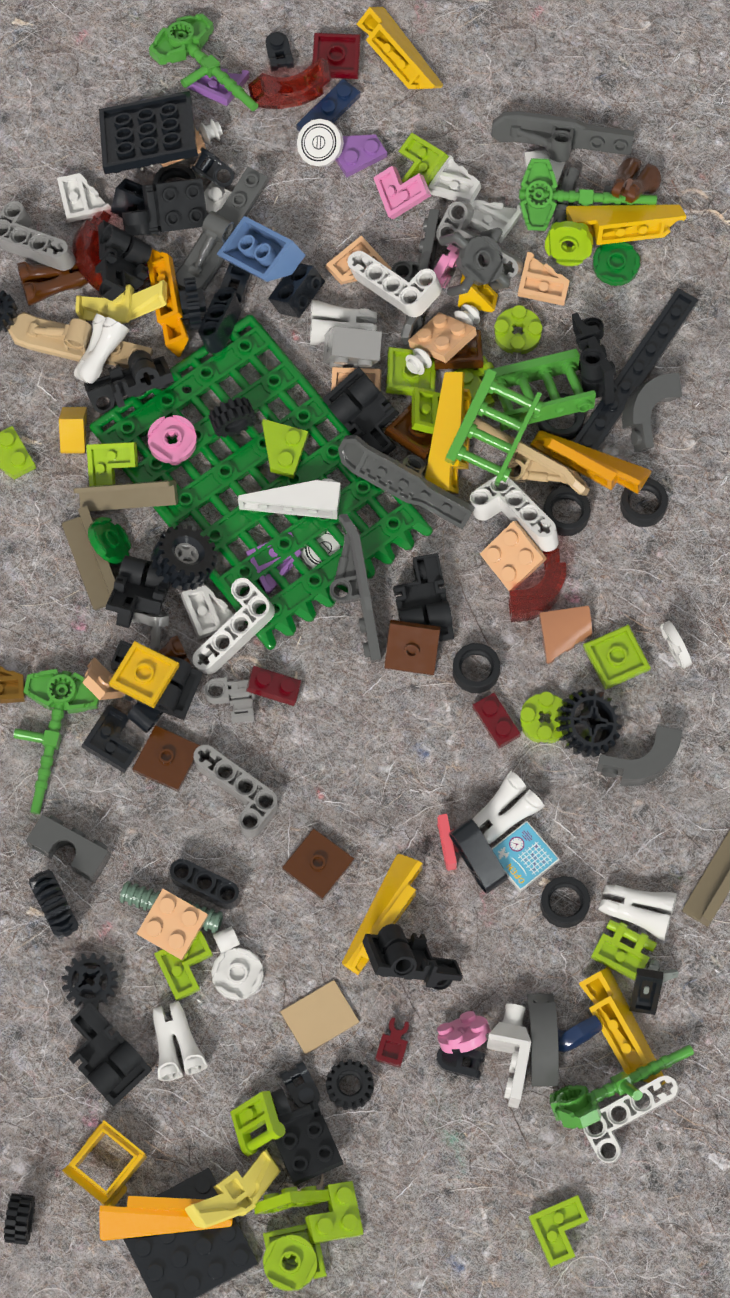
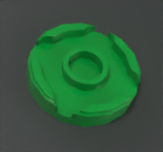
M627 242L600 245L596 249L592 260L596 277L603 283L611 286H622L630 283L636 277L640 268V256L634 250V247Z
M100 517L94 520L88 528V538L91 546L104 560L113 564H119L123 561L125 555H130L131 543L129 537L118 523L114 525L111 522L112 519Z

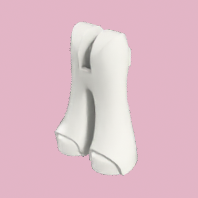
M318 300L311 301L310 345L323 343L325 334L334 326L377 331V326L374 325L377 322V312L362 308H344Z
M96 313L92 321L93 330L89 345L74 371V376L77 379L87 383H94L100 377L108 356L129 332V329L123 324Z
M512 771L504 778L493 798L472 819L479 829L483 828L488 821L491 822L492 826L483 834L488 844L495 841L522 819L545 807L540 798L529 789L508 811L499 815L510 802L526 790V785L522 779Z
M605 885L603 895L621 901V903L602 899L598 908L599 911L636 924L646 929L656 938L665 941L677 893L649 892L619 885ZM635 906L647 907V908L656 910V911H658V912H654V911H650V910L638 908V907H635Z
M179 1001L169 1003L173 1020L168 1022L162 1006L153 1008V1021L159 1049L157 1072L158 1080L172 1081L183 1077L173 1040L174 1036L177 1038L184 1070L187 1075L199 1073L208 1067L204 1055L192 1036L185 1012Z

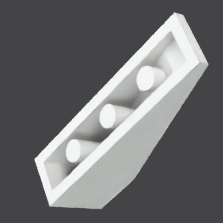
M322 479V481L314 480L239 495V509L338 519L341 483L333 479Z

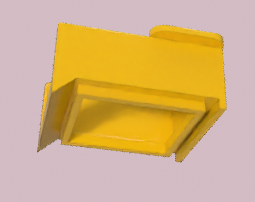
M103 1120L86 1140L81 1150L62 1171L103 1206H116L127 1192L125 1184L145 1161L147 1156ZM105 1134L133 1156L107 1190H104L78 1168Z

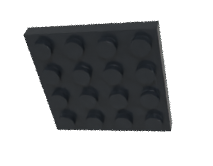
M190 91L99 109L102 166L105 175L198 156Z
M207 1168L155 1197L206 1200L218 1195L213 1188L217 1182L211 1170ZM235 1217L231 1227L123 1239L152 1298H199L259 1265Z

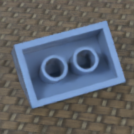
M246 216L241 219L217 253L219 257L266 282L292 275L306 256L292 240Z

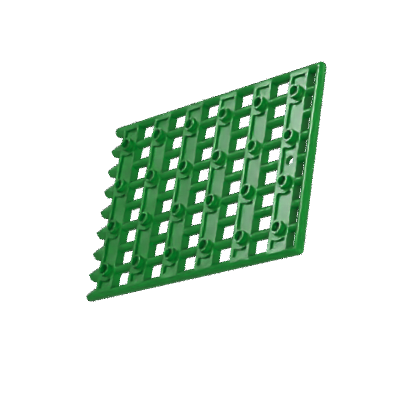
M249 314L235 324L229 338L233 343L222 351L214 353V356L201 363L200 359L209 354L203 345L170 368L175 382L165 390L156 388L148 390L139 397H128L124 400L125 406L121 408L118 405L93 421L89 427L101 444L137 443V450L144 457V460L138 463V467L122 468L133 483L174 480L170 473L180 466L184 468L193 479V482L183 489L177 484L178 504L155 506L153 508L168 527L173 526L174 529L191 515L203 530L200 535L204 537L207 534L210 537L208 542H214L216 546L214 551L221 552L233 568L222 576L214 568L209 578L236 611L240 610L243 606L232 595L231 587L234 581L239 578H246L251 581L273 604L275 608L273 618L256 634L268 650H272L276 646L272 630L277 629L286 636H293L295 634L296 626L292 618L294 614L305 621H314L316 612L312 601L316 600L326 607H333L335 605V602L330 597V586L336 576L339 558L342 555L344 534L337 527L340 524L338 519L309 516L299 519L297 515L289 514L283 515L292 526L279 533L268 519L274 513L240 510L239 506L230 511L220 499V494L229 488L233 490L237 497L247 494L238 482L248 474L262 488L260 491L314 480L322 481V479H328L327 475L338 468L350 482L348 486L341 490L338 518L341 514H347L361 532L360 540L367 579H372L375 575V568L371 561L373 557L384 564L390 565L395 560L391 544L395 543L404 550H412L414 540L410 531L414 529L424 536H430L433 533V529L412 504L406 503L395 496L393 497L400 506L388 513L376 499L385 491L358 477L341 463L338 448L344 437L352 434L332 413L328 405L322 400V396L252 314ZM248 326L252 328L243 336L238 334ZM268 349L281 363L271 371L258 358ZM248 363H251L262 376L251 385L238 371ZM190 366L194 368V370H192L185 376H181L180 373L189 368ZM229 376L243 390L233 398H230L219 385ZM297 384L310 397L301 406H298L287 393L288 390ZM184 387L192 389L190 393H184L182 390ZM209 390H212L219 400L227 403L229 399L235 400L236 397H240V399L246 397V399H249L255 414L260 411L269 421L308 431L321 448L311 455H308L303 450L301 462L298 465L294 478L281 475L270 483L258 469V467L268 461L264 432L260 434L254 426H248L246 432L252 440L242 447L237 444L232 436L218 437L208 417L210 410L199 397ZM151 393L155 395V397L147 401L145 404L141 402L142 399H144ZM278 397L291 411L281 420L268 407V404ZM192 403L204 417L193 425L197 436L194 453L176 466L159 461L152 455L150 449L141 438L148 434L151 425L161 417L165 416V418L173 417V415L184 417L180 411ZM132 406L136 409L126 417L121 415ZM326 419L340 433L329 442L316 427ZM112 420L115 421L116 424L111 426L106 431H103V426H105ZM170 436L167 437L169 444L177 442V437L171 439ZM220 438L232 451V454L222 461L209 447ZM200 452L213 466L203 475L189 461ZM209 502L223 516L212 525L199 511L200 508ZM366 504L381 519L371 527H368L357 514V511ZM258 524L272 538L271 541L259 549L257 548L259 545L248 533ZM328 531L342 547L331 556L317 541L318 538ZM238 538H241L249 550L253 548L256 550L241 562L228 547ZM307 546H310L322 562L310 570L302 559L294 554L297 550L300 549L302 551ZM271 548H273L274 552L278 554L277 557H271L269 555V550ZM289 556L294 559L292 564L302 575L292 584L284 576L280 575V571L277 568ZM254 557L258 566H261L281 557L260 573H257L256 567L250 561ZM270 574L282 589L281 592L271 599L258 584L259 578ZM246 586L242 588L240 591V595L247 591L250 587ZM336 586L344 592L348 593V589L345 586ZM263 604L260 607H258L256 609V614L264 613L266 610V604Z

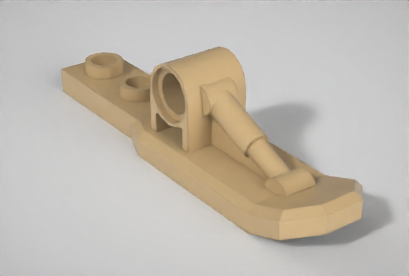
M26 312L18 314V317L12 318L15 324L8 326V333L16 345L78 362L84 355L92 335L91 325L84 320L75 318L71 319L70 324H64L39 318ZM121 341L108 356L105 364L114 366L119 364L120 367L127 369L129 368V356L133 352L144 350L152 356L153 351L150 347Z
M478 417L476 418L474 424L478 425V429L513 444L515 437ZM522 441L519 442L508 465L512 469L509 478L518 483H525L529 480L562 482L569 484L572 489L582 496H587L590 490L587 483L575 470ZM520 465L521 473L515 477L514 469Z

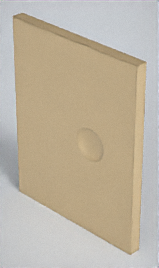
M334 980L280 1011L305 1055L360 1023Z

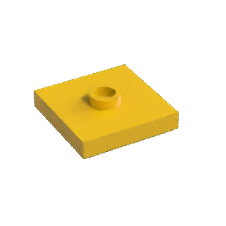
M134 641L111 678L109 685L155 708L180 665L178 662Z

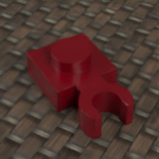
M392 1017L389 1022L391 1034L390 1036L382 1034L375 1061L401 1068L408 1041L401 1038L408 1032L409 1022L405 1021L403 1029L397 1030L394 1027L395 1018Z

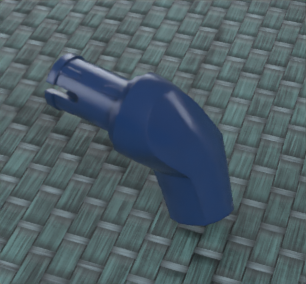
M596 1015L581 1021L567 1030L558 1028V1052L565 1053L573 1050L602 1030V1024Z

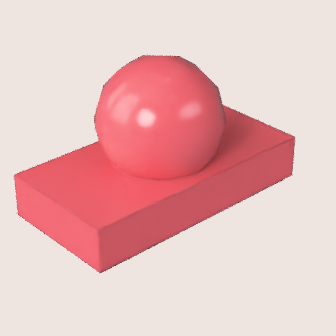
M438 815L437 825L445 866L448 871L455 870L457 868L455 852H458L449 836L451 831L448 815Z

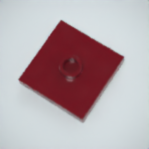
M314 33L312 77L358 79L361 35Z

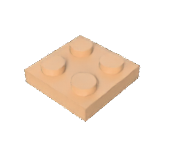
M518 521L510 523L480 553L509 591H514L547 559Z
M162 889L138 930L137 935L183 961L206 921L208 914L167 890Z

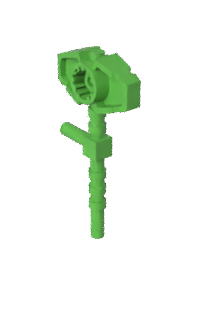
M203 13L177 18L176 22L160 30L149 47L150 56L159 65L187 60L186 57L189 55L195 58L201 65L200 68L181 80L184 88H187L205 75L209 78L215 76L220 84L224 85L229 92H232L234 97L242 101L251 111H255L258 108V103L240 85H237L235 80L220 69V62L213 55L208 56L201 51L214 31L213 22Z
M531 158L520 183L521 189H519V199L521 201L519 206L528 231H546L557 205L555 200L557 202L578 201L580 206H590L593 202H602L603 204L625 203L626 205L657 204V195H641L635 202L628 203L625 201L626 197L621 196L618 199L612 196L610 192L594 193V190L579 189L578 192H575V190L556 191L558 186L549 159Z
M57 669L27 675L24 694L41 706L52 710V718L48 725L49 730H45L44 733L17 728L14 731V738L42 743L45 748L40 760L41 766L37 773L38 779L35 782V792L30 813L40 814L45 790L48 787L47 781L51 774L50 768L54 761V751L59 750L61 741L59 731L61 730V720L64 717V711L72 714L99 707L100 700L82 683L84 677L75 672L72 674L69 671L58 672Z
M687 1045L669 1055H664L659 1060L652 1061L644 1067L641 1066L630 1074L624 1071L610 1077L611 1083L603 1085L600 1089L592 1090L591 1093L588 1092L587 1086L567 1085L551 1093L549 1098L550 1105L556 1121L561 1120L563 1127L575 1129L578 1127L583 1129L601 1120V1111L598 1103L603 1101L604 1098H609L617 1093L620 1096L627 1094L636 1101L640 1100L643 1094L633 1084L644 1081L649 1076L656 1075L661 1070H666L672 1067L673 1064L693 1055L692 1047Z

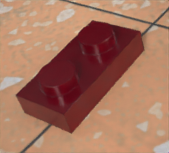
M253 665L246 692L294 706L297 701L301 680Z
M495 693L472 705L473 710L498 749L520 737L519 730Z

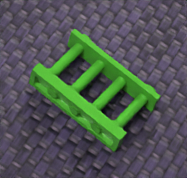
M577 348L491 369L497 372L495 380L499 381L498 384L507 388L519 385L523 395L534 400L535 396L529 382L543 380L551 401L543 403L538 416L533 414L529 424L577 412H586L594 408L595 390L584 392L575 372L578 371L580 359ZM566 374L574 395L561 398L552 377ZM498 395L504 409L502 413L523 422L529 409L523 407L514 410L511 400ZM500 423L501 431L513 430V428Z
M488 368L445 457V461L454 465L456 460L461 461L463 459L497 475L494 485L499 486L501 481H507L512 470L508 465L532 415L538 416L544 402L540 401L542 396L540 392H537L534 400L498 384L499 381L495 380L497 372ZM488 393L492 395L496 393L528 408L529 411L524 421L521 422L489 407L488 403L484 402ZM485 415L519 431L513 444L478 429V425L474 424L477 416L482 417ZM467 437L470 439L474 437L508 453L502 467L467 451V447L463 446Z

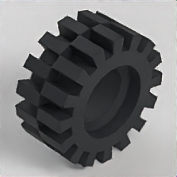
M236 397L235 400L229 399L227 403L222 402L220 403L221 406H215L214 410H211L209 412L210 415H208L215 434L218 437L222 436V438L227 437V435L231 437L235 433L238 435L242 430H248V426L252 427L254 425L253 422H256L257 418L249 399H246V397L241 399Z
M347 1059L346 1062L342 1060L338 1065H334L331 1071L328 1072L326 1081L329 1099L335 1103V1106L338 1108L340 1106L343 1110H357V1107L360 1106L362 1108L367 1101L369 1102L374 1090L373 1076L369 1072L368 1067L362 1065L360 1061L354 1062L352 1059ZM347 1075L357 1077L360 1081L358 1092L352 1095L343 1093L339 1087L343 1077Z
M11 1194L8 1201V1210H6L4 1228L6 1243L23 1245L29 1243L32 1223L34 1222L33 1216L35 1214L34 1196Z

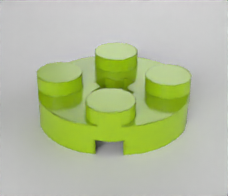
M563 221L555 222L551 225V229L548 231L545 239V250L549 256L552 255L556 259L557 263L564 266H577L583 263L584 259L589 258L592 253L593 237L586 224ZM572 241L573 245L572 247H568L567 243L563 242Z
M516 305L502 312L496 319L494 325L495 341L507 353L521 352V354H527L533 351L540 343L543 328L540 319L534 312L526 309L524 306ZM514 327L523 328V334H513Z
M542 692L530 697L524 703L520 713V725L523 733L530 740L537 743L548 742L549 744L559 741V738L563 736L561 731H555L560 726V723L556 722L555 718L561 716L556 710L558 707L563 706L561 703L562 699L550 692ZM540 714H549L551 722L549 724L547 722H539Z
M286 1235L272 1241L265 1250L263 1256L264 1273L270 1283L280 1290H301L312 1281L316 1274V1253L311 1244L300 1236ZM291 1255L295 1256V1262L298 1266L291 1268L290 1271L286 1270V1264L283 1263V1259H289Z

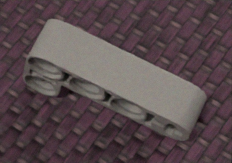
M10 201L4 206L0 212L1 249L60 271L69 270L75 265L76 258L66 241L29 228L31 218L21 202Z
M459 201L449 205L437 228L436 236L438 241L441 236L446 235L445 232L448 227L452 228L454 233H460L466 240L479 236L467 229L474 214V209L470 203ZM459 206H462L465 210V214L461 219L456 215V210ZM452 243V245L461 249L456 243ZM501 248V262L503 261L505 264L513 263L512 268L515 269L513 272H509L510 268L503 264L502 273L508 279L519 277L524 268L522 260ZM479 254L478 262L481 266H483L484 258L481 254Z
M201 745L196 748L193 756L196 769L246 805L239 816L241 833L251 838L258 836L278 810L276 794L213 747ZM210 756L211 763L207 760L201 762L202 757L206 759ZM222 770H230L232 772V775L228 778L219 776ZM244 784H249L253 787L248 793H243L239 789ZM264 799L273 801V804L268 808H263L259 805ZM247 819H255L257 824L252 828H248L244 825V822Z

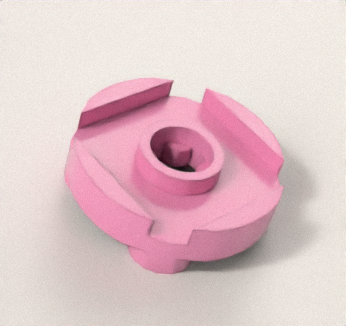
M452 244L447 247L450 253L447 256L443 254L434 269L441 288L444 289L452 278L449 273L453 267H457L456 260L459 257L460 249Z
M182 416L161 417L149 428V449L152 455L161 462L170 463L175 466L179 465L182 461L188 459L196 449L197 436L194 426ZM168 436H178L175 444L168 443Z
M468 1011L450 1023L439 1025L437 1027V1039L442 1051L453 1054L452 1049H460V1052L463 1053L482 1045L487 1040L486 1034L490 1033L491 1030L486 1018L476 1016L473 1011Z

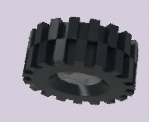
M177 525L175 529L171 526L167 531L164 530L151 554V560H153L152 568H157L155 574L158 577L162 575L164 577L162 581L166 584L170 581L173 583L172 587L176 589L178 585L182 586V590L186 591L189 586L192 590L197 589L198 586L202 587L209 579L218 561L216 559L218 551H214L216 546L214 542H208L210 537L207 534L203 537L200 535L201 530L192 531V526L188 525L185 529H183L182 525Z

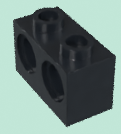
M300 263L292 275L281 279L268 299L280 314L300 318L325 283V280L314 266Z

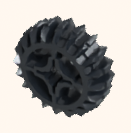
M581 689L577 693L569 694V698L562 700L563 706L558 707L556 710L561 716L555 718V721L560 723V726L555 731H561L563 734L559 740H566L565 748L570 749L573 747V754L578 755L581 753L582 757H589L590 755L597 757L600 753H607L609 748L616 745L614 740L619 739L621 736L616 730H620L623 727L617 723V720L621 719L622 716L616 715L614 712L618 706H611L612 698L604 699V692L596 693L595 689L587 691ZM580 704H584L580 716L574 717L577 707ZM603 729L600 739L594 743L597 731Z
M47 869L29 878V885L54 936L60 939L78 930L77 920L53 872Z

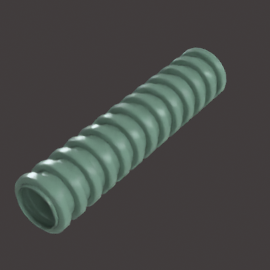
M127 881L122 887L119 899L123 904L128 902L129 906L134 904L136 908L143 907V910L147 911L148 909L151 910L161 891L155 893L152 888L146 890V886L140 888L139 884L131 885V882ZM197 903L193 905L208 914L202 926L204 930H212L213 934L218 932L223 920V912L219 911L216 913L212 908L207 910L206 906L201 908Z

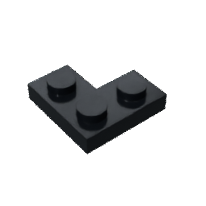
M111 705L107 706L81 747L124 774L139 752L138 749L118 738L129 722L126 714Z

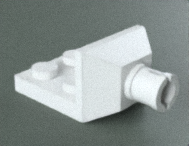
M506 1004L503 1021L499 1022L489 1033L486 1049L512 1054L509 1072L514 1073L513 1078H508L504 1098L509 1099V1107L518 1108L522 1096L531 1039L526 1027H523L522 1024L526 1008L517 1004Z

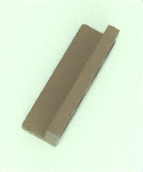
M176 480L73 488L74 493H79L80 508L87 506L89 511L178 504Z
M85 506L78 509L80 517L63 522L62 527L93 610H98L106 607L114 588L115 578L108 561L100 557L91 546L88 538V528L93 520L88 507Z
M730 830L682 909L684 914L706 927H709L730 892Z

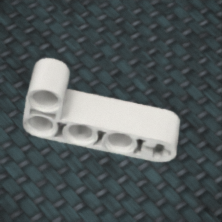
M363 251L353 252L348 257V266L357 281L410 317L422 315L441 293V284L435 272L431 269L420 270L410 282H407Z
M495 476L471 493L470 502L475 507L473 514L478 520H488L502 511L512 522H519L541 551L549 552L557 548L559 540L555 523L509 477L506 482L501 481L499 486H496L494 483L497 476Z
M246 578L235 580L231 587L232 595L243 607L193 654V664L205 674H213L218 671L275 614L273 604ZM246 586L250 587L248 595L241 597V589ZM261 604H266L265 612L256 614L257 607ZM243 621H248L246 630L239 632V624ZM229 638L230 643L228 647L220 649L221 641ZM213 649L219 653L218 656L212 652ZM206 657L210 661L208 665L203 661Z
M661 1076L639 1088L643 1094H647L650 1098V1104L645 1109L638 1108L636 1100L629 1095L600 1109V1121L603 1124L602 1132L594 1135L590 1132L589 1126L583 1128L601 1161L614 1163L622 1155L621 1145L614 1134L616 1130L666 1104L678 1095L679 1086L675 1079L670 1076ZM662 1082L672 1083L671 1094L661 1093L657 1095L660 1101L656 1103L655 1097L649 1089L653 1087L656 1092L662 1089ZM618 1106L624 1107L627 1112L626 1118L621 1122L615 1121L612 1116L613 1110ZM607 1143H612L616 1148L615 1156L610 1159L605 1158L602 1154V1148Z

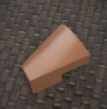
M589 606L539 613L546 664L552 663L559 655L565 651H570L577 643L585 641L592 636Z

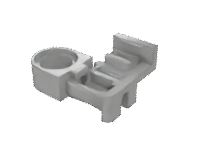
M227 677L214 678L205 684L204 692L208 702L212 704L230 703V705H233L234 711H231L232 723L254 721L252 700H255L256 694L246 692L249 679L228 682ZM214 686H219L223 689L221 695L214 697L209 694V690Z

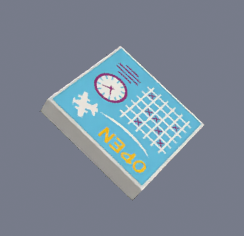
M528 821L524 822L491 848L505 870L509 881L520 893L560 861L559 857Z

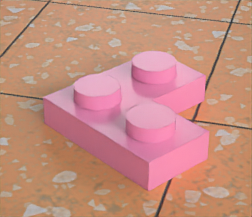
M391 166L373 177L387 215L391 219L397 218L431 196L425 178L421 174H417L402 183L397 168Z

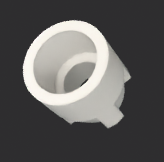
M232 926L213 934L220 953L240 945Z

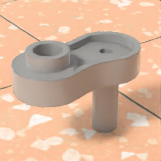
M135 610L132 622L151 626L150 648L159 649L161 627L169 625V613L161 611L158 616Z

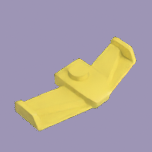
M161 280L158 284L134 293V288L130 284L126 285V290L113 301L106 298L76 295L75 310L79 319L84 321H93L96 313L104 317H110L121 324L129 323L135 318L167 305V282Z
M264 1149L243 1177L240 1176L237 1170L213 1187L218 1195L186 1207L185 1211L194 1225L203 1229L236 1216H244L256 1207V1203L281 1170L267 1149Z

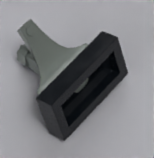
M655 959L648 962L647 968H637L629 1011L655 1015L662 983L677 978L679 972L676 969L659 971L660 964Z

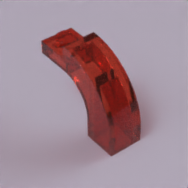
M319 58L303 72L290 77H274L262 73L248 84L250 97L258 103V107L266 109H284L309 103L323 95L322 87L331 81L328 61Z
M104 210L98 217L94 215L90 221L86 220L75 233L72 244L73 254L76 258L75 263L80 273L97 291H99L102 283L101 274L95 273V267L102 261L99 259L98 225L103 220L108 222L111 217Z
M559 548L549 552L542 551L547 559L544 561L545 576L540 583L529 589L509 591L508 603L511 622H522L537 618L540 612L550 610L559 599L564 587L567 569L566 562L560 563Z

